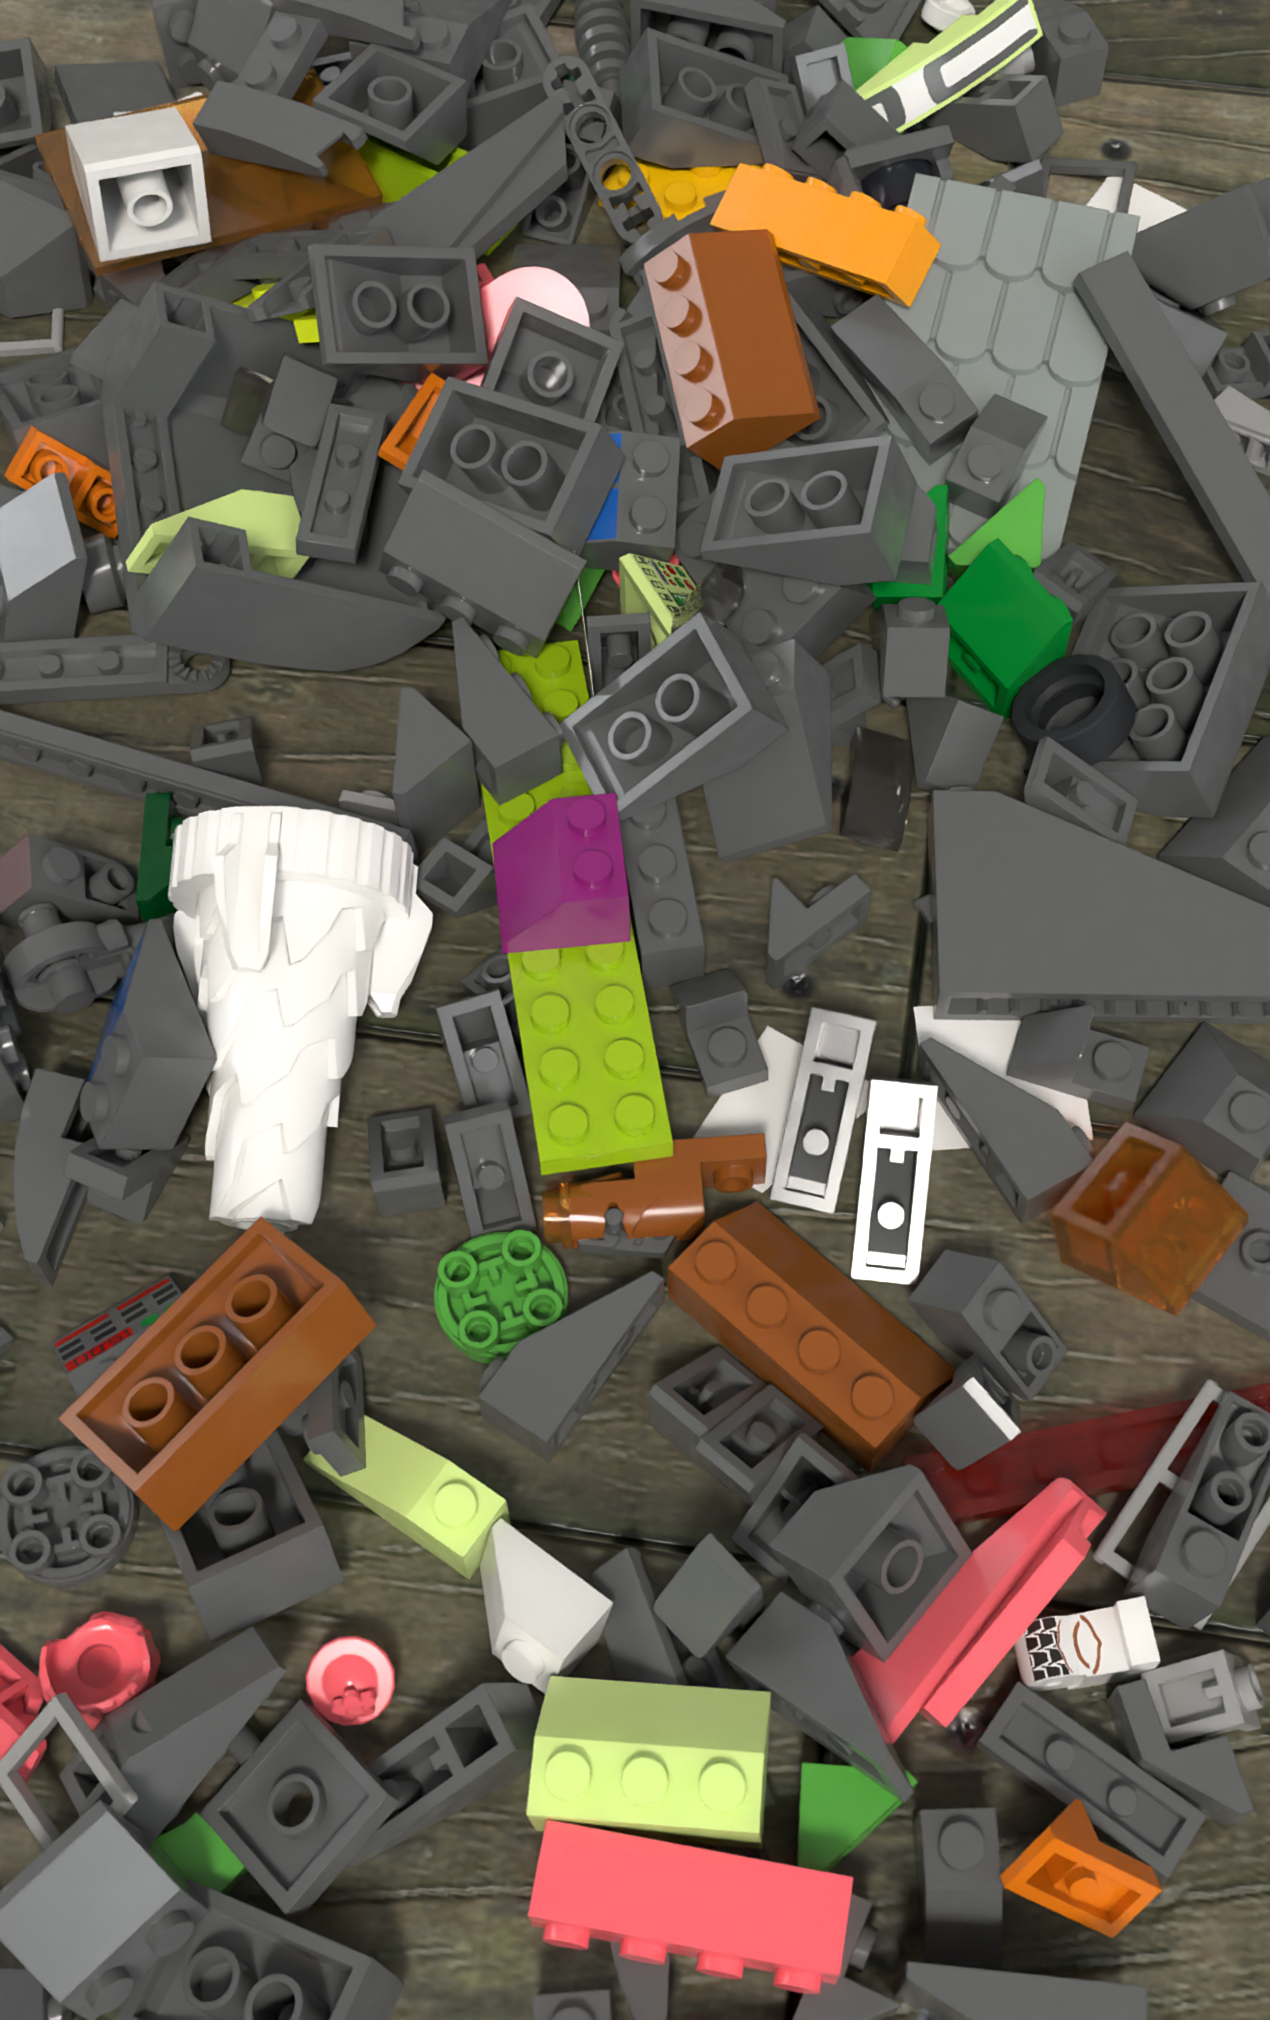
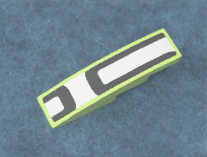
M995 0L978 15L963 14L929 43L911 44L858 88L856 92L898 132L909 128L965 94L1043 36L1032 0Z

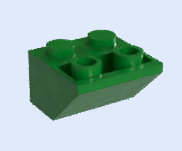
M999 538L988 543L937 604L944 605L950 625L948 664L990 711L1004 717L1003 721L1012 716V703L1021 686L1051 662L1065 657L1073 623L1066 604L1058 596L1050 595L1033 576L1026 560L1020 555H1014Z

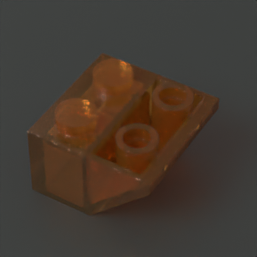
M1126 1121L1050 1213L1063 1264L1173 1316L1179 1314L1249 1222L1248 1213L1183 1145Z

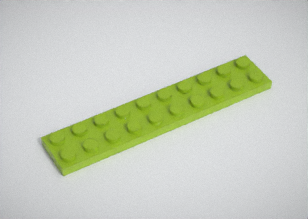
M578 640L544 644L537 658L527 653L519 656L504 649L497 650L500 663L509 674L516 672L524 680L531 694L532 702L542 714L545 712L551 713L558 724L589 700ZM566 740L564 745L560 746L563 773L502 805L497 804L480 782L493 867L492 843L548 801L554 798L593 795ZM631 917V941L507 953L541 1175L673 1156V1139Z

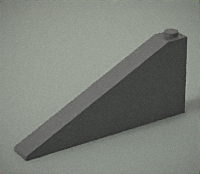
M956 786L947 790H933L927 818L933 1019L1023 1021L1026 1015L1088 1005L1096 1007L1092 1022L1204 1023L1205 1021L1207 1023L1270 1024V907L997 791H977L968 786Z

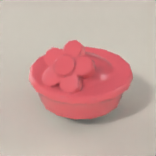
M359 1636L338 1637L322 1645L311 1658L306 1673L307 1695L313 1707L328 1721L343 1726L363 1725L377 1718L390 1704L395 1689L394 1667L387 1653L374 1641Z

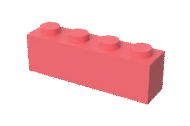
M546 1819L528 1917L533 1927L544 1928L542 1941L549 1944L587 1950L590 1938L621 1943L619 1956L630 1960L663 1965L665 1964L666 1953H674L697 1958L696 1971L707 1975L728 1979H742L743 1969L746 1967L775 1973L773 1982L775 1987L805 1994H820L821 1982L836 1985L840 1977L853 1877Z

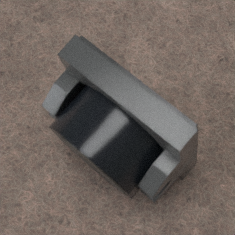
M941 125L849 148L844 153L864 194L880 203L882 208L893 212L897 205L907 207L916 173L939 177L944 181L946 179L954 180L953 169L948 157L955 142L949 125Z

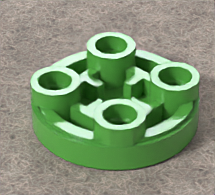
M521 1229L512 1232H494L480 1235L465 1242L455 1251L446 1254L438 1267V1277L434 1290V1304L441 1330L451 1345L470 1359L490 1365L498 1356L506 1359L518 1342L567 1317L569 1294L566 1276L557 1258L547 1247L541 1244L535 1234Z

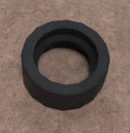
M1076 654L1051 662L1021 686L1012 703L1011 721L1033 759L1039 740L1049 736L1081 760L1093 766L1109 757L1126 741L1135 723L1136 705L1113 663L1098 655ZM1089 696L1102 697L1098 706L1086 718L1072 726L1057 730L1045 729L1049 720L1069 703Z

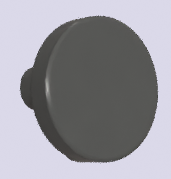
M64 1446L46 1450L30 1458L25 1463L12 1466L4 1474L1 1480L0 1549L10 1564L28 1580L50 1588L79 1587L104 1576L120 1562L128 1551L138 1523L136 1495L88 1448Z

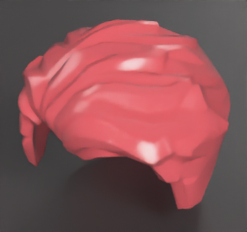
M102 1611L92 1614L86 1623L77 1627L67 1638L55 1639L54 1641L47 1640L42 1646L38 1679L47 1704L55 1695L65 1692L88 1726L94 1731L104 1716L155 1686L161 1658L159 1649L154 1644L151 1631L145 1629L142 1622L136 1618L115 1612Z

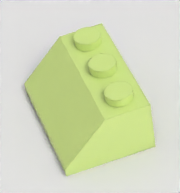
M550 1676L534 1736L527 1817L536 1831H544L547 1819L659 1841L762 1849L771 1692Z

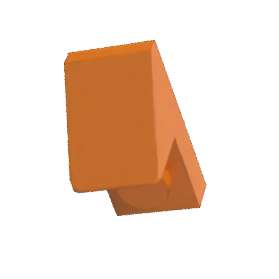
M1077 1798L1000 1875L1004 1888L1112 1939L1162 1891L1151 1866L1098 1840L1082 1801Z

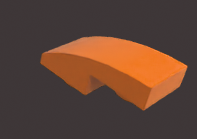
M31 425L4 476L10 482L28 490L52 473H65L78 521L101 533H105L108 537L115 540L118 535L110 469Z

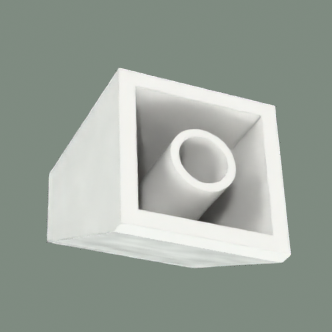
M176 107L65 126L72 172L100 262L212 242L202 153L199 144Z

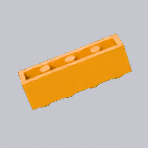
M739 163L710 222V225L718 232L767 229L774 236L781 264L871 295L878 294L882 299L910 308L941 247L936 238L925 228L927 224L926 218L908 207L897 205L893 212L882 208L880 203L861 192L852 191L850 196L846 197L838 194L832 186L819 179L808 177L806 182L802 183L794 180L793 176L785 170L769 163H765L762 169Z

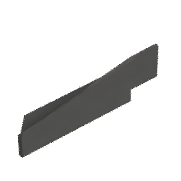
M552 95L371 218L366 228L387 227L394 246L474 248L477 260L568 180L562 100L558 96Z
M643 268L639 274L642 287L627 310L617 308L608 322L611 337L624 342L617 367L632 432L680 438L676 529H678L717 487L718 480L714 466L686 447L645 268Z

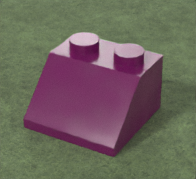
M616 793L551 799L492 843L502 954L631 941L629 894Z

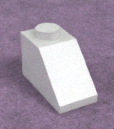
M500 1518L491 1528L479 1565L492 1654L502 1661L507 1671L514 1678L523 1683L532 1684L546 1694L550 1676L567 1677L599 1641L613 1602Z

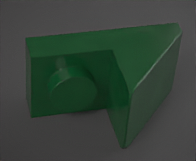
M146 793L136 891V903L144 922L178 911L173 906V902L169 901L168 892L175 829L178 825H182L183 820L187 818L178 817L170 793Z

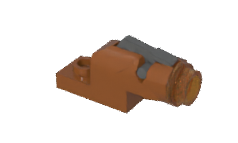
M760 1133L673 1140L672 1157L633 1162L634 1178H623L622 1172L586 1181L558 1183V1190H543L542 1204L545 1243H562L563 1249H578L581 1253L664 1258L674 1241L691 1240L698 1237L704 1231L703 1188L714 1187L719 1192L738 1193L752 1188L755 1184H765L767 1161L765 1135Z

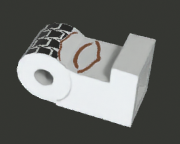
M1145 1596L1116 1601L1113 1607L1068 1616H1053L1034 1620L1014 1644L1022 1684L1033 1692L1066 1687L1068 1690L1139 1679L1141 1678L1140 1673L1156 1669L1161 1661Z

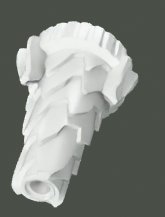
M240 806L199 813L196 817H189L183 820V824L178 825L175 829L168 897L169 901L173 902V906L178 910L174 914L173 921L176 951L197 1010L217 1057V1061L206 1081V1088L210 1099L205 1157L206 1160L214 1161L209 1220L220 1221L227 1226L248 1230L262 1217L284 1234V1232L297 1230L298 1225L312 1224L321 1198L327 1126L338 1127L341 1078L344 1077L352 1062L357 1016L363 1015L366 1004L369 1005L376 1017L395 1018L397 1016L400 999L412 982L432 930L433 913L416 895L418 866L413 864L412 847L408 842L402 841V837L394 832L385 830L382 826L364 822L359 818L348 815H338L316 809L308 810L289 806Z

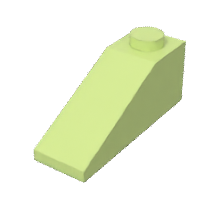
M241 489L151 524L125 563L128 572L150 574L188 516L246 530L252 570L293 579L309 556L296 555V536L301 517L293 496Z
M364 1415L365 1469L341 1477L321 1454L316 1455L310 1450L304 1457V1462L469 1580L479 1568L492 1526L500 1518L509 1525L511 1524L507 1502L503 1497L448 1459Z

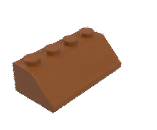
M769 230L690 233L644 263L687 449L721 470L725 456L767 451L821 418L774 236Z
M758 1201L713 1221L668 1267V1297L768 1385H774L824 1426L822 1432L869 1473L915 1425L913 1421L915 1415L953 1383V1372L955 1370L953 1366Z
M260 1217L58 1419L176 1533L377 1325L340 1278L264 1218Z

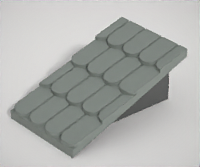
M916 173L907 207L926 218L927 224L925 228L936 238L941 247L910 308L885 299L884 301L946 365L978 408V416L994 394H998L1048 416L1047 422L1006 503L1008 504L1037 477L1045 485L1041 564H1043L1061 548L1109 350L1108 342L1073 281L1079 272L1127 250L1132 255L1141 216L1116 211L1115 213H1110L1106 209L1064 201L1053 202V199L1007 190H1002L1001 192L997 191V188L950 179L944 181L939 177ZM868 383L890 422L876 436L893 434L917 484L925 493L930 491L935 485H945V478L963 442L929 466ZM950 503L948 556L981 528L988 519Z

